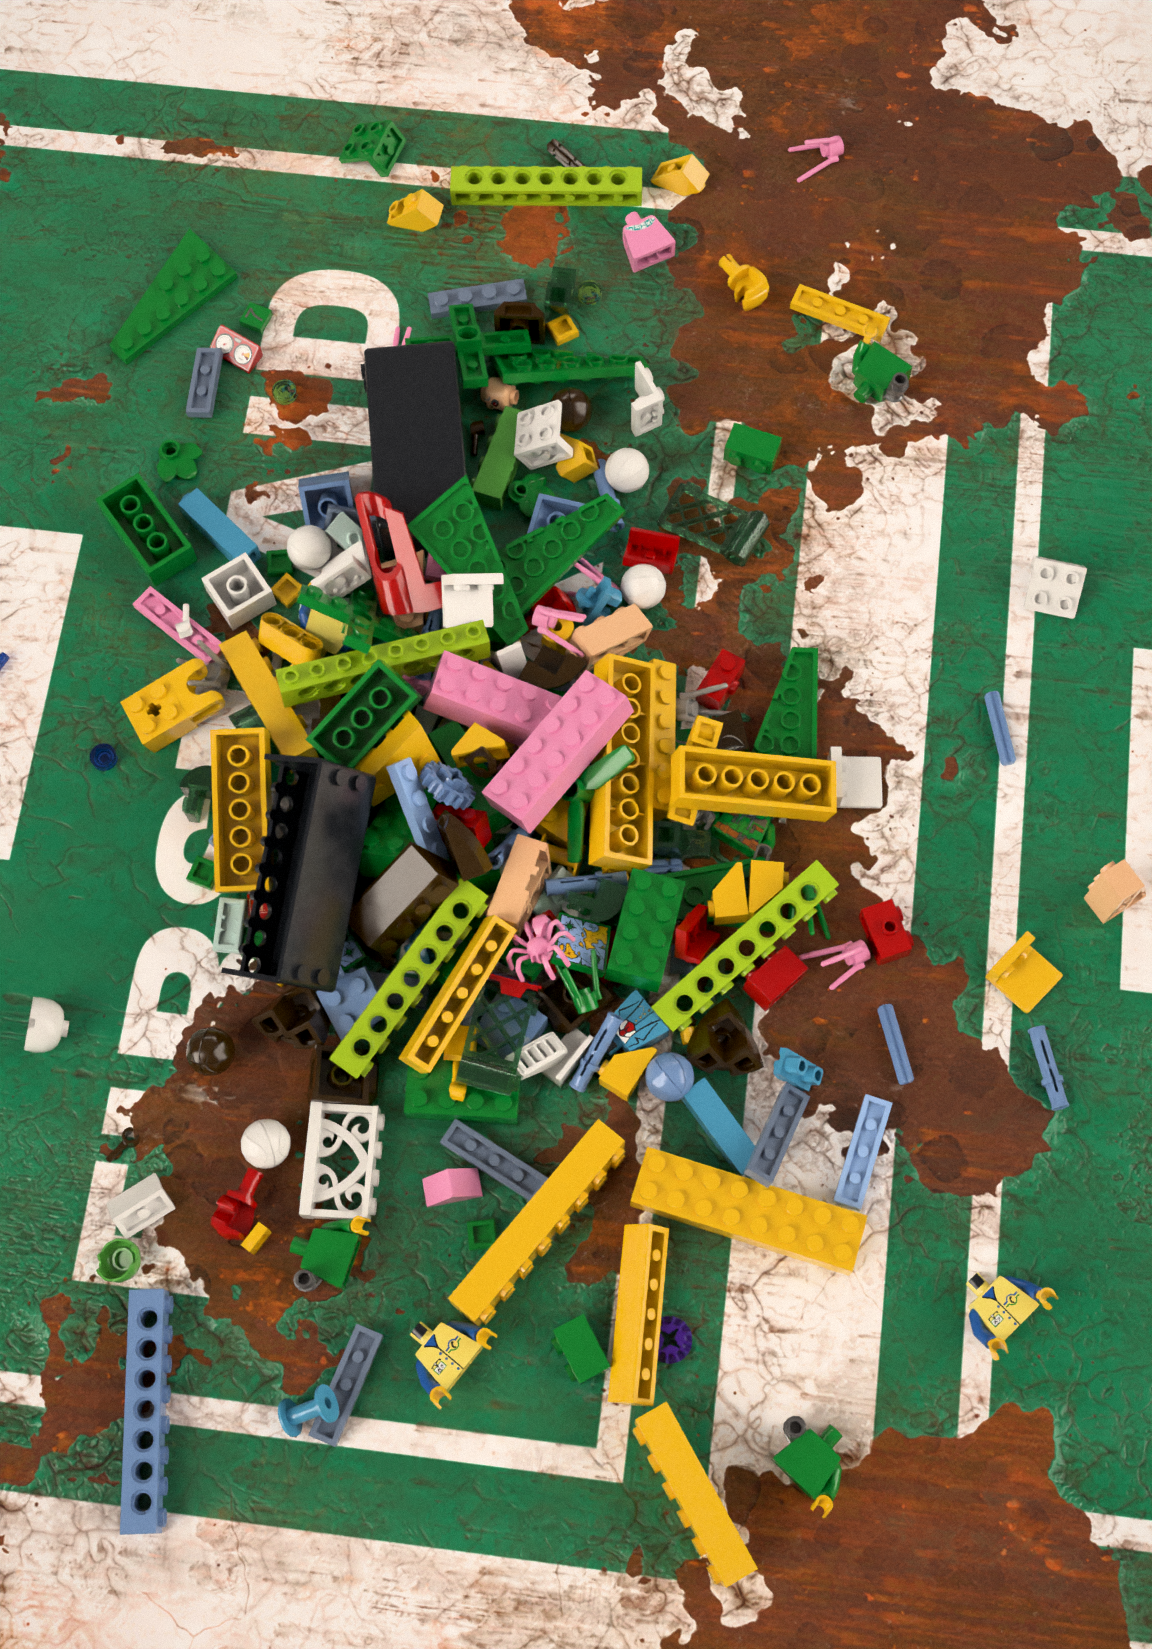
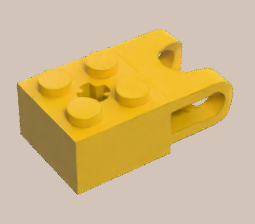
M194 658L185 662L120 702L140 741L153 753L199 727V723L225 707V700L219 692L210 690L196 695L195 690L197 686L187 684L189 680L201 681L207 676L208 670L203 660Z

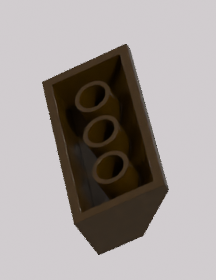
M410 841L352 904L348 925L368 947L391 957L459 886L454 864Z

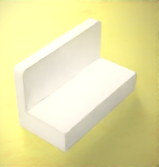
M578 1029L566 1034L561 1042L567 1048L568 1053L560 1064L541 1073L561 1088L580 1064L581 1056L586 1055L594 1037L592 1035L587 1037Z
M153 1173L106 1203L112 1221L125 1239H128L176 1209L174 1203L163 1189L156 1173Z

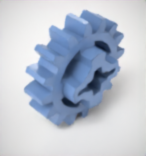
M432 760L430 763L427 762L420 772L419 778L423 780L422 785L428 788L427 791L434 795L433 798L439 803L444 802L447 806L451 805L455 809L460 807L462 810H465L475 799L476 792L472 790L473 786L467 782L468 779L463 777V773L457 768L453 769L449 765L442 764L440 761L435 763Z

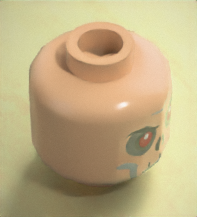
M491 377L488 380V387L481 388V400L484 401L488 409L503 411L505 406L512 407L513 404L516 405L518 402L519 390H516L515 386L503 384L499 377Z

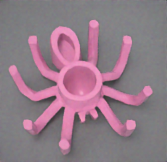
M541 914L533 918L532 925L525 921L524 930L529 938L528 942L514 934L512 941L515 946L520 943L527 949L512 948L506 956V961L509 969L513 971L512 955L514 953L527 954L519 957L516 961L515 969L521 982L525 980L521 972V963L528 959H531L532 963H543L550 979L555 980L556 976L548 962L553 955V950L561 957L566 967H570V961L559 946L554 945V943L560 936L564 935L572 942L576 938L565 930V927L558 919L551 921L546 915ZM556 925L561 931L557 932L551 939L553 927Z

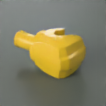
M726 254V257L723 256L720 259L719 266L730 276L727 282L728 286L733 291L735 290V302H738L744 296L742 300L744 311L752 310L762 304L769 293V285L764 274L754 266L751 267L748 264L740 266L731 254Z

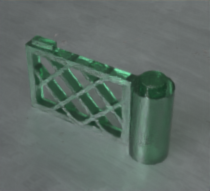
M689 481L686 484L680 483L656 521L658 526L724 555L729 562L741 567L746 565L770 525L768 516L760 510L744 511L702 492L700 486ZM684 492L693 496L694 502L681 505L679 498ZM711 504L715 506L716 512L703 515L700 506ZM697 508L699 516L685 520L683 511ZM680 513L682 521L673 524L666 521L669 515ZM734 514L738 516V519L735 523L725 525L722 516ZM719 517L721 526L708 530L705 521ZM702 522L703 532L694 534L689 531V525ZM724 532L726 539L722 545L711 541V535Z
M486 980L477 995L455 1083L506 1096H511L512 1091H518L521 1075L516 1073L530 1015L536 1016L540 999L535 998L536 992L525 990L521 998L528 999L527 1006L516 1012L509 1001L515 997L502 994L500 983ZM485 988L497 991L501 999L489 1005L483 996ZM482 1003L485 1008L480 1010V1006ZM505 1003L512 1015L500 1021L492 1009ZM488 1012L495 1024L483 1030L477 1018ZM515 1019L521 1031L510 1037L503 1025ZM476 1028L478 1033L473 1035L474 1029ZM498 1028L505 1040L493 1046L486 1034ZM482 1038L488 1047V1050L482 1053L469 1050L471 1042ZM518 1039V1043H517V1047H516V1045H515V1043H514L513 1041H515V1040ZM509 1044L515 1053L513 1061L501 1059L497 1050Z

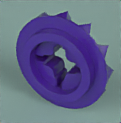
M674 1316L661 1317L660 1331L669 1335L671 1332L678 1330L674 1340L680 1347L678 1349L670 1344L661 1350L664 1338L660 1333L658 1361L666 1364H673L683 1360L692 1347L691 1330L683 1320Z

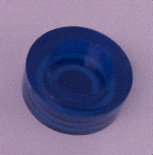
M102 743L96 745L91 750L90 761L96 769L108 771L116 765L118 755L111 745Z

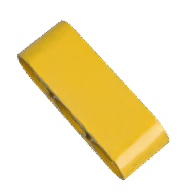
M264 613L261 616L258 641L263 646L294 665L321 659L323 642L319 638L277 613Z

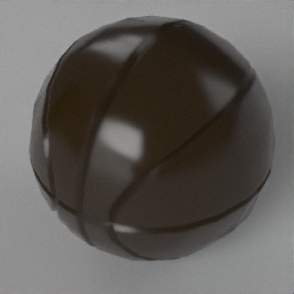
M568 387L559 390L553 395L550 402L555 400L562 402L560 430L575 432L588 424L592 415V404L582 390Z
M216 1027L198 1030L191 1036L186 1047V1057L189 1065L194 1071L205 1076L223 1073L230 1067L235 1056V1045L232 1038L227 1032Z

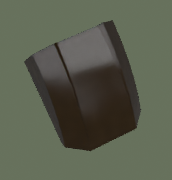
M504 301L494 311L495 332L528 329L531 343L545 345V314L535 303Z
M444 810L439 816L437 824L451 863L454 864L456 874L463 881H467L491 870L493 866L479 840L460 820L447 810Z
M567 968L578 990L589 987L593 991L591 974ZM558 971L555 973V980L549 978L542 984L541 989L534 991L538 1010L548 1017V1022L556 1032L566 1034L577 1029L615 999L610 990L599 979V989L602 995V999L597 1000L599 1007L589 1012L578 1014L572 997Z
M316 1044L310 1059L308 1103L311 1104V1101L330 1104L370 1106L377 1098L379 1062L376 1055L370 1060L374 1065L365 1077L360 1075L355 1079L329 1060L337 1046ZM354 1048L356 1054L360 1056L366 1055L369 1051L368 1049Z

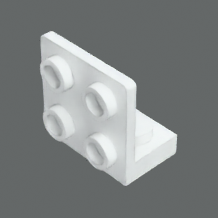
M641 361L635 363V390L639 398L631 403V430L635 437L661 426L662 414H664L663 401H665L663 391L660 387L654 385L651 371L648 367L644 368Z
M559 400L524 410L517 414L514 456L530 470L573 457V448L560 437L562 402Z
M358 541L321 567L322 574L313 579L311 585L320 588L323 593L331 597L339 596L343 598L346 594L371 579L372 574L365 544L362 541Z
M1033 555L1031 563L1033 569L1024 601V608L1071 619L1075 618L1087 568L1078 564Z
M503 573L441 575L443 627L449 628L482 619L485 627H492V590H494V584H503Z
M831 747L827 759L829 761H836L837 808H881L883 805L881 758L842 756L841 747Z

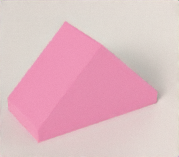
M478 1168L446 1169L422 1179L427 1208L483 1197Z

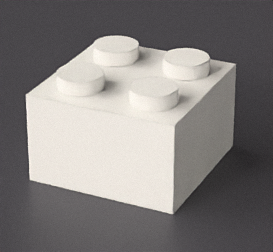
M246 552L201 578L207 593L232 630L277 604L272 590Z

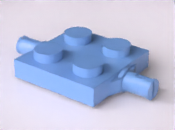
M340 965L335 991L332 993L316 992L341 1041L378 991L366 966L354 972L344 973ZM376 1016L371 1020L370 1025L373 1031V1027L383 1019L382 1017Z

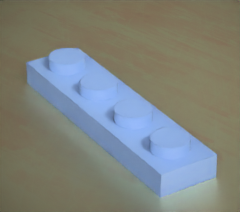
M411 757L387 766L386 768L415 843L449 860L446 846L443 843Z
M865 1094L833 1203L857 1211L861 1210L892 1102Z

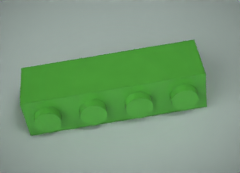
M505 406L502 415L498 414L496 418L495 433L489 436L486 445L487 453L485 456H481L479 460L477 478L473 477L470 483L478 504L502 511L507 498V489L513 482L521 462L514 456L517 414L522 410Z

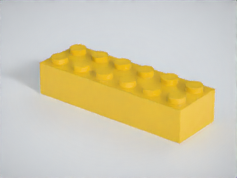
M264 727L210 730L215 892H251L253 889L256 890L259 873L255 871V865L259 862L261 863L264 850L260 839L262 836L267 835L269 825L266 811L272 809L271 761L264 759L265 754H271L270 731ZM274 851L270 855L272 865H274ZM268 877L265 881L266 891H270L273 887V879L271 877Z
M680 745L671 755L670 807L826 822L837 813L836 761Z
M667 1401L635 1419L636 1427L632 1431L640 1446L647 1445L651 1453L647 1459L654 1472L661 1471L666 1482L662 1483V1487L669 1500L671 1501L675 1498L681 1509L676 1513L685 1528L690 1526L696 1537L691 1540L700 1556H707L711 1565L706 1568L716 1585L721 1583L723 1587L727 1588L757 1570L755 1562Z

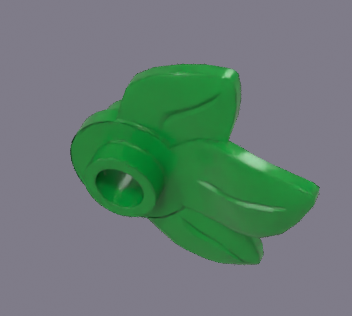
M175 440L164 441L158 450L160 461L157 465V472L160 478L165 483L171 482L176 475L184 480L195 479L198 470L194 460L201 457L203 454L202 450L196 444L190 442L180 444ZM172 451L175 452V453L172 454V455H168L169 452H172Z
M539 473L527 474L522 481H513L507 489L509 500L513 504L518 505L521 513L529 518H532L539 493L556 496L551 489L545 486L547 477ZM517 490H521L524 494L518 493Z

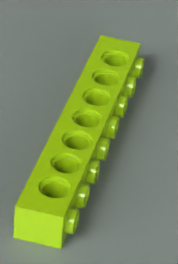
M451 166L452 205L642 206V167Z
M482 619L371 646L368 654L355 650L276 669L275 672L284 708L349 692L378 659L384 660L401 677L403 675L412 677L435 671V667L444 650L471 661L490 658V640Z
M816 860L651 1008L672 1032L676 1029L682 1032L693 1022L690 1017L697 1010L702 1014L713 1004L711 998L719 992L721 995H724L734 986V983L731 981L738 974L744 977L755 967L752 962L759 955L763 959L776 948L773 943L781 937L783 940H786L796 931V928L793 926L800 919L806 922L817 912L814 907L821 900L825 904L837 894L835 888L839 883ZM804 886H812L815 889L816 896L812 901H806L802 898L801 889ZM783 904H791L795 908V916L792 919H785L781 916L780 908ZM763 922L773 924L775 933L772 937L766 938L760 934L759 928ZM743 940L751 941L754 945L753 954L750 956L742 955L739 952L740 942ZM727 958L733 962L734 969L730 974L725 975L718 970V963L721 959ZM701 977H709L713 981V988L710 992L702 993L697 988V982ZM688 995L693 1001L691 1009L688 1011L679 1010L676 1005L678 997Z
M459 878V886L438 907L329 1057L330 1061L355 1079L360 1075L365 1077L374 1065L370 1061L376 1052L383 1053L391 1041L387 1038L393 1029L398 1031L406 1021L407 1017L403 1014L409 1006L412 1008L416 1007L423 997V994L420 993L421 989L426 983L431 986L440 973L436 969L442 960L447 963L455 953L456 949L452 946L458 938L462 941L472 929L469 923L473 917L480 918L488 907L485 901L489 896L469 881H463L462 878ZM462 904L465 906L467 915L464 919H458L454 916V905ZM440 926H445L450 930L451 937L448 941L438 939L436 932ZM423 949H430L434 952L435 959L433 963L425 964L422 962L420 953ZM407 971H413L418 975L419 980L416 986L410 987L405 984L404 975ZM391 994H398L402 998V1005L397 1010L391 1009L387 1004V999ZM376 1016L382 1017L386 1022L385 1029L380 1033L373 1031L370 1025L371 1020ZM364 1039L368 1042L369 1051L366 1055L360 1056L354 1051V1044L357 1040Z

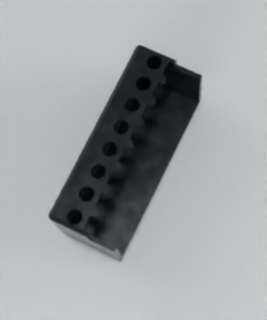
M452 341L367 348L364 351L365 364H361L362 379H364L365 393H367L373 488L375 493L386 497L391 502L393 509L404 513L407 525L462 477L467 475L455 344ZM376 516V520L372 521L376 546L382 549L385 561L394 560L396 557L387 520ZM409 530L415 551L423 550L424 556L427 558L429 552Z
M265 754L264 759L275 762V765L280 766L277 782L271 785V791L275 795L272 809L266 811V818L269 820L267 835L262 836L260 839L264 850L261 863L259 862L255 865V871L259 873L256 890L253 889L250 892V899L254 900L251 916L246 917L244 920V925L248 927L245 944L243 943L239 946V953L243 954L240 970L222 967L221 973L332 993L337 985L376 777L373 774L322 758ZM292 770L294 781L291 785H288L286 775L288 771ZM286 796L289 800V807L284 812L281 809V801ZM279 823L284 828L283 835L280 838L275 833ZM276 850L279 856L278 861L275 865H272L270 855ZM268 877H271L273 879V887L267 892L265 881ZM265 903L268 907V913L262 919L259 911L260 907ZM260 930L263 938L262 942L257 946L254 942V936ZM255 957L257 968L254 972H250L249 962Z

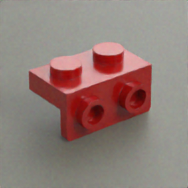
M631 527L622 565L633 567L637 564H648L656 567L662 574L672 575L678 556L680 537Z
M697 904L691 912L686 914L683 922L675 927L672 936L673 941H675L674 957L683 959L688 963L700 964L719 942V933L706 930L708 906Z

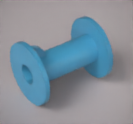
M325 1384L317 1386L314 1394L315 1399L296 1405L291 1399L280 1401L278 1405V1418L287 1435L290 1437L300 1435L302 1423L321 1416L328 1423L337 1420L339 1406L336 1396L329 1386Z

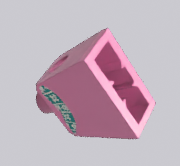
M631 212L626 216L625 221L627 225L623 227V244L634 273L675 256L676 241L655 216L650 215L641 219L637 212Z

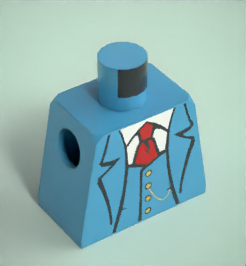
M637 990L633 991L614 1012L622 1017L624 1021L621 1023L606 1053L611 1056L621 1047L625 1052L649 1048L669 1036V1028Z

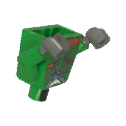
M702 810L696 819L697 823L698 821L706 823L705 830H709L712 825L711 835L748 858L756 859L757 856H762L765 858V861H769L776 844L775 826L771 823L772 817Z

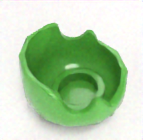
M116 1238L106 1243L97 1255L99 1268L96 1269V1272L105 1281L122 1283L132 1279L138 1272L141 1263L138 1246L131 1240Z

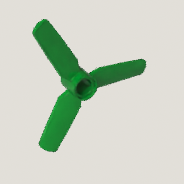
M621 745L586 768L581 777L577 778L562 796L564 800L570 801L567 811L568 862L579 863L582 860L584 804L589 803L593 799L595 789L601 788L635 760L633 751L627 745Z

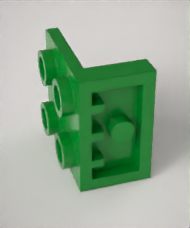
M391 120L360 123L353 128L352 135L343 147L339 161L342 164L368 161L381 177H388L407 139Z

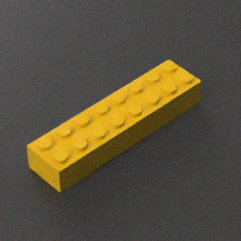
M608 653L594 664V675L626 695L634 712L591 761V765L621 745H627L633 751L635 760L601 788L595 789L594 797L590 801L589 865L631 873L632 868L644 870L652 866L655 664Z
M598 1119L448 1297L451 1304L475 1325L479 1326L481 1323L486 1325L496 1314L497 1311L494 1307L500 1300L503 1302L507 1301L515 1291L513 1284L520 1277L524 1280L534 1267L532 1261L537 1255L543 1257L552 1246V1237L556 1233L561 1235L571 1223L569 1220L574 1211L579 1213L589 1201L588 1194L591 1190L598 1191L607 1180V1171L611 1167L616 1169L625 1158V1140Z
M651 1147L646 1149L630 1201L631 1207L848 1276L853 1272L868 1217L867 1215L770 1185L767 1188L755 1180Z

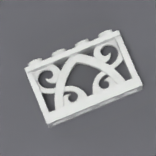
M311 1101L299 1215L303 1219L340 1220L362 1216L371 1220V1215H376L377 1198H373V1189L378 1187L380 1171L375 1169L376 1158L381 1159L382 1142L378 1141L379 1131H383L385 1125V1114H381L379 1106L330 1104ZM325 1113L347 1115L341 1126L325 1119ZM358 1116L365 1117L369 1121V1129L365 1134H361L358 1132L361 1124H357L350 1133L347 1130L350 1121ZM334 1134L338 1136L332 1147L327 1148L323 1145V1140L326 1137L331 1138L333 1142ZM344 1140L353 1149L360 1163L347 1178L338 1183V1179L331 1168L320 1164V1158L335 1153ZM369 1141L368 1155L360 1143ZM324 1174L329 1175L333 1187L329 1188L328 1181L324 1185L320 1184L319 1178ZM366 1174L364 1187L358 1182ZM355 1192L360 1193L362 1203L357 1209L348 1210L342 1205L341 1194L345 1193L346 1198L353 1202L352 1194ZM334 1198L338 1210L315 1209L316 1203Z

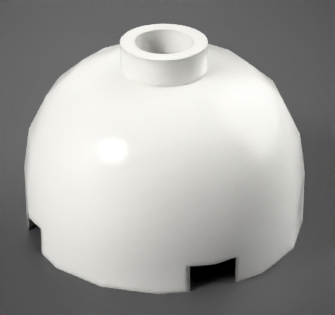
M33 997L24 1050L44 1053L54 1049L61 1037H67L69 1021L64 1020V1011L54 1000Z

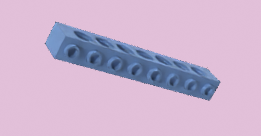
M165 1289L129 1290L120 1535L162 1533V1527H166L167 1510L163 1508V1496H166L168 1492V1479L164 1477V1465L168 1464L169 1448L165 1446V1434H168L170 1430L169 1415H166V1403H170L171 1388L170 1385H167V1373H171L172 1368L171 1355L167 1354L168 1343H172L173 1329L168 1323L169 1314L173 1313L174 1301L173 1296H169V1291ZM155 1312L157 1314V1323L153 1327L147 1328L145 1319L150 1313ZM154 1342L157 1348L156 1352L152 1357L146 1358L144 1348L148 1343ZM153 1372L156 1378L155 1383L151 1387L146 1388L143 1384V1378L147 1373ZM152 1402L154 1413L151 1417L144 1418L142 1408L146 1403ZM150 1432L153 1435V1444L148 1449H144L141 1445V1438L145 1433ZM145 1463H149L152 1466V1475L147 1480H143L140 1476V1469ZM144 1494H148L151 1498V1506L146 1511H142L139 1507V1499Z

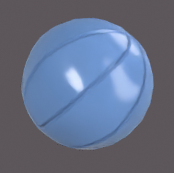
M664 1052L655 1056L648 1064L645 1074L649 1091L658 1099L668 1102L684 1098V1095L693 1086L695 1078L691 1063L684 1056L674 1052Z

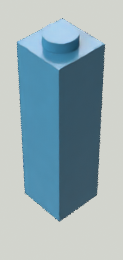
M198 488L183 496L178 503L182 515L229 561L245 552L253 564L261 558L258 545Z
M703 1078L694 1084L681 1100L735 1174L746 1177L747 1175L743 1172L755 1145L707 1080Z

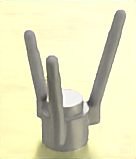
M197 640V644L216 663L213 662L206 665L208 670L205 677L206 681L189 680L187 684L190 686L213 687L219 690L230 679V671L227 668L229 664L221 660L201 640ZM177 658L176 662L184 664L187 660Z
M728 684L714 685L689 693L681 692L680 698H676L677 721L694 723L696 718L693 716H697V714L721 716L732 712L699 709L698 702L692 699L693 697L727 688Z

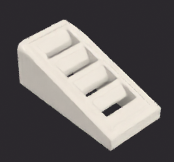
M549 1032L507 1055L504 1060L519 1079L523 1080L560 1064L568 1050L554 1032ZM521 1058L527 1064L528 1068H526V1066L522 1063V1061L520 1060Z

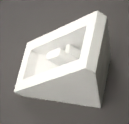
M520 641L495 652L491 657L493 664L499 672L516 679L527 663Z

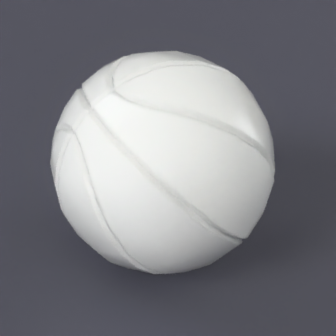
M619 449L612 453L606 462L605 477L607 482L619 492L630 493L643 487L648 479L649 464L645 456L636 449Z
M304 525L291 533L287 541V553L290 560L297 567L305 570H316L328 562L332 553V543L328 534L321 528L313 525Z
M637 564L625 572L621 580L620 589L624 600L629 605L635 603L639 609H649L657 605L664 597L666 582L663 574L656 567L648 564Z
M261 1119L253 1122L245 1129L241 1139V1151L245 1159L253 1166L262 1169L273 1168L281 1164L288 1156L291 1146L290 1135L286 1127L272 1119Z

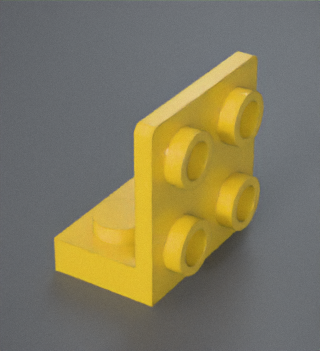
M1028 931L1003 955L985 977L1026 1014L1063 977L1061 972L1030 946L1035 937Z

